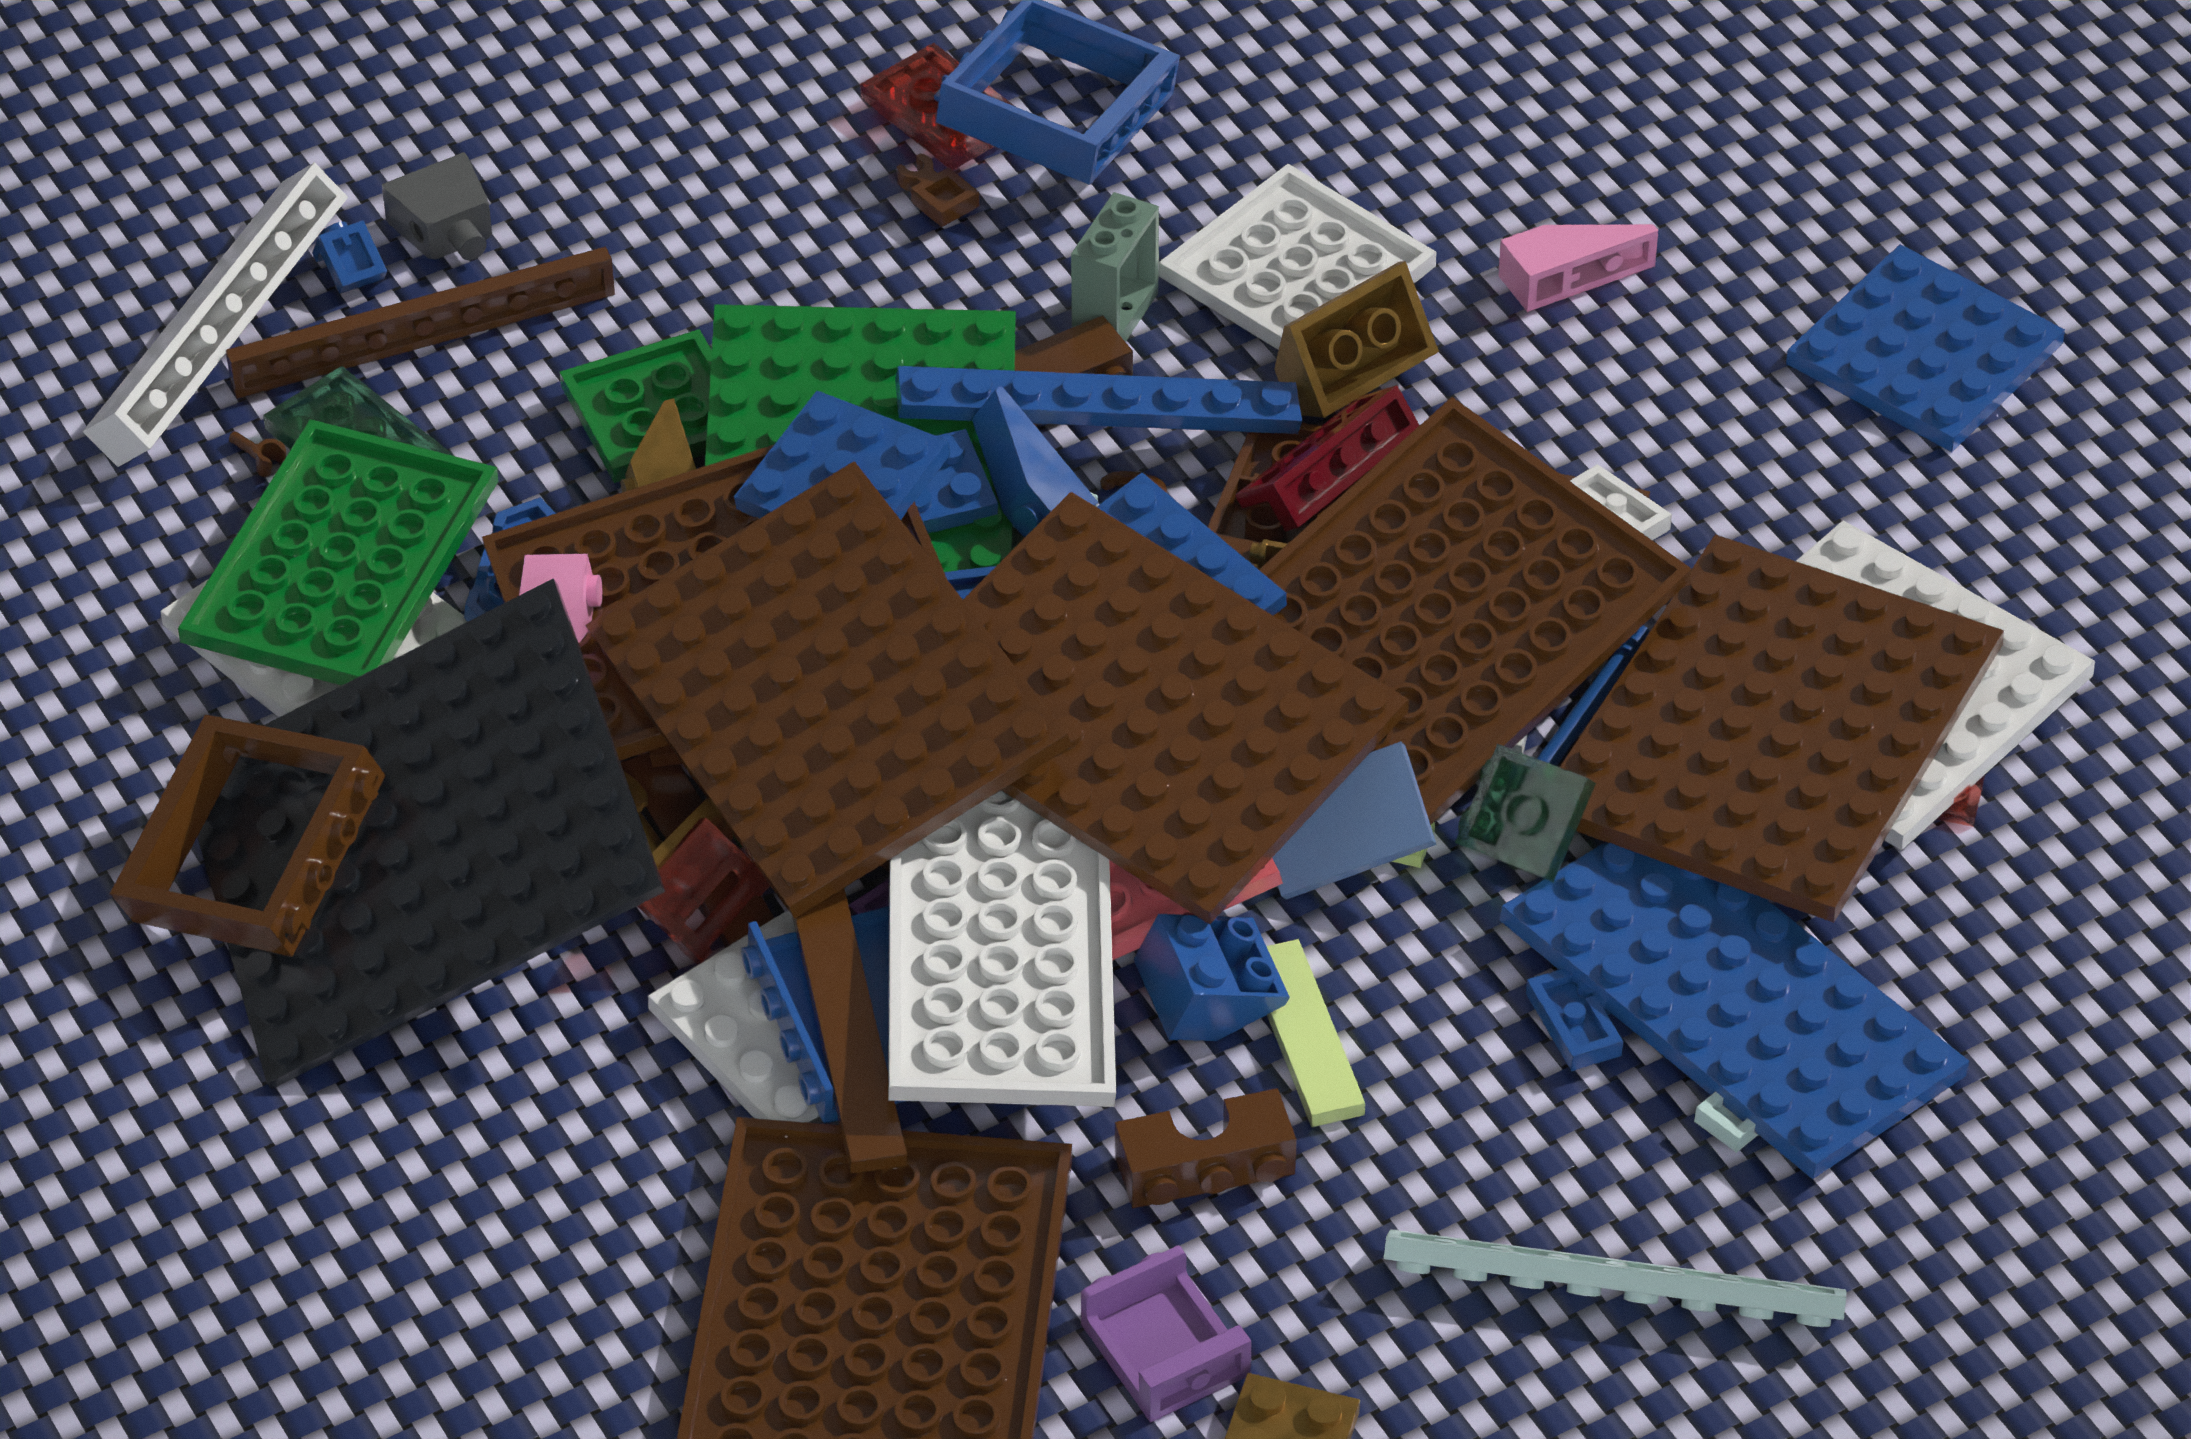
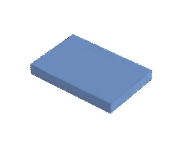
M1400 741L1369 753L1272 857L1282 878L1283 884L1278 887L1284 899L1293 898L1437 845L1405 745Z

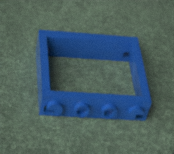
M1022 0L1012 11L1007 10L1001 23L993 31L988 30L982 37L980 44L971 53L966 52L963 55L958 67L950 75L945 74L943 76L941 88L934 95L935 101L939 102L936 123L1090 185L1173 95L1180 55L1046 1ZM1028 45L1129 85L1084 134L982 93Z

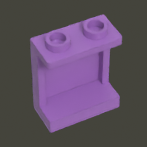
M1175 1246L1162 1253L1150 1254L1138 1264L1112 1276L1107 1275L1096 1279L1090 1286L1081 1291L1082 1327L1150 1423L1246 1378L1247 1373H1251V1339L1240 1324L1229 1330L1225 1327L1188 1276L1186 1271L1187 1255L1181 1246Z

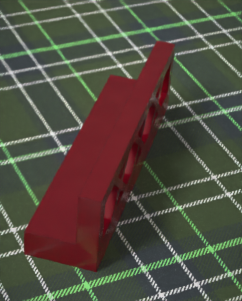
M1397 385L1361 396L1239 491L1235 497L1242 508L1268 501L1285 531L1298 528L1372 469L1420 425Z

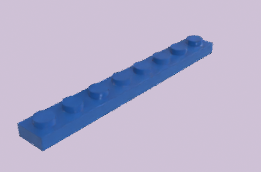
M898 366L895 377L899 418L972 421L974 415L993 391L1002 386L1032 423L1298 434L1302 423L1296 382Z

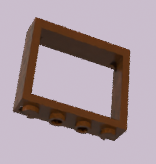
M205 714L117 878L110 895L133 922L292 957L305 931L309 930L311 919L325 892L333 884L335 873L349 845L355 841L358 828L370 804L379 794L377 791L386 775L365 746ZM240 756L334 775L264 911L169 891Z

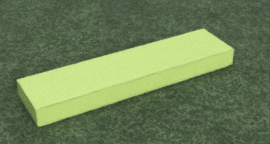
M1299 939L1266 946L1290 996L1285 1006L1267 1014V1017L1311 1127L1364 1116V1098Z

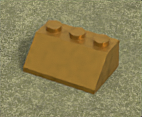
M1406 261L1397 262L1284 326L1274 370L1279 382H1296L1302 416L1325 418L1439 352Z

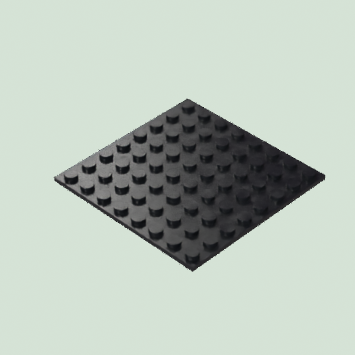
M554 578L263 725L365 746L386 775L377 791L379 794L370 804L358 828L355 841L349 845L335 873L333 884L325 892L311 919L310 928L305 931L293 956L227 943L266 1083L273 1089L665 892L564 600ZM243 756L239 757L197 836L215 901L264 911L334 775Z

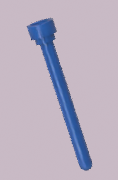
M1644 625L1640 627L1611 655L1512 791L1511 798L1515 805L1525 807L1537 795L1593 718L1649 634L1650 630Z

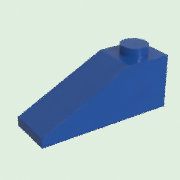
M1002 386L995 389L974 415L972 421L1003 513L1019 533L1025 538L1070 492L1096 506L1099 502Z

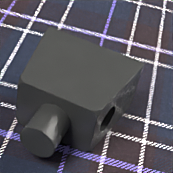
M465 152L381 184L386 221L428 259L436 260L457 251L463 259L474 260L484 253L487 246L486 240L492 235L489 202Z

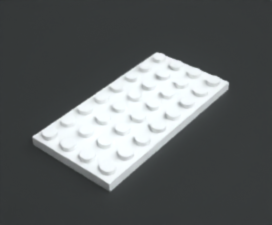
M1000 790L889 860L888 1100L1115 1107L1116 1070L1109 859Z

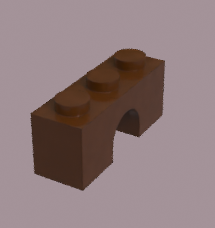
M1278 1088L1224 1099L1223 1132L1211 1139L1196 1140L1181 1134L1173 1123L1170 1111L1115 1122V1159L1132 1209L1148 1205H1163L1172 1200L1204 1193H1220L1228 1188L1261 1181L1272 1182L1281 1177L1295 1174L1297 1139Z

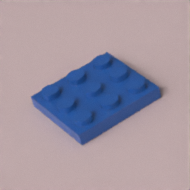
M816 391L735 494L736 508L753 517L762 518L855 461L901 520L909 507L916 501L950 456L948 440Z

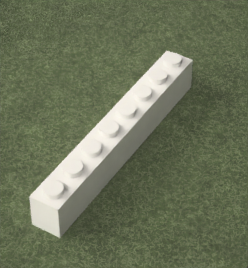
M315 162L287 178L279 185L83 430V433L117 467L151 449L224 356L225 350L232 346L348 198Z

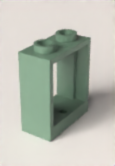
M1113 192L1071 253L1072 327L1103 315L1123 340L1127 341L1158 295L1159 206ZM1128 307L1129 310H1123L1122 308Z

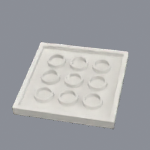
M1287 164L1159 262V277L1279 350L1285 325L1399 261H1406L1412 280L1415 283L1436 267L1437 252L1297 168Z
M788 910L759 927L765 940L795 932L792 915ZM748 935L648 996V1009L754 1118L823 1124L815 1104L808 1106L803 1099L798 1079L800 1072L796 1063H788L783 1055L779 1040V1032L781 1030L777 1021H769L765 1016L760 998V990L763 988H761L757 978L750 980L744 969L741 949L748 946Z

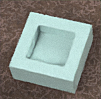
M1714 1092L1696 1107L1694 1122L1737 1153L1758 1136L1755 1132L1756 1124L1748 1118L1745 1121H1741L1722 1105L1724 1098L1717 1092Z

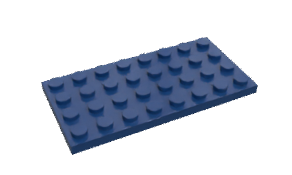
M1604 842L1502 905L1500 921L1557 969L1565 968L1573 974L1572 981L1577 984L1579 979L1593 990V995L1598 994L1606 1001L1605 1008L1710 1095L1717 1092L1724 1098L1722 1105L1741 1121H1745L1747 1118L1756 1124L1755 1132L1812 1179L1966 1077L1970 1062L1968 1059L1763 897L1627 850L1612 843Z

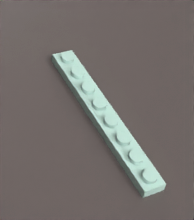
M1392 1229L1387 1234L1384 1259L1396 1261L1397 1270L1409 1273L1428 1274L1430 1273V1266L1453 1268V1277L1469 1281H1486L1487 1273L1510 1276L1509 1284L1522 1288L1543 1289L1544 1281L1567 1283L1566 1291L1568 1293L1582 1296H1601V1289L1604 1288L1624 1291V1300L1643 1304H1658L1659 1296L1682 1299L1681 1307L1695 1311L1714 1312L1717 1303L1739 1306V1315L1755 1319H1773L1774 1311L1797 1314V1323L1816 1327H1830L1831 1319L1844 1320L1846 1289Z

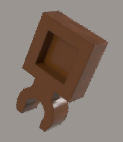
M920 153L916 155L917 171H910L902 164L897 166V182L899 186L904 190L910 191L911 202L941 227L980 206L979 191L950 167L937 173L934 170L932 159L925 154Z

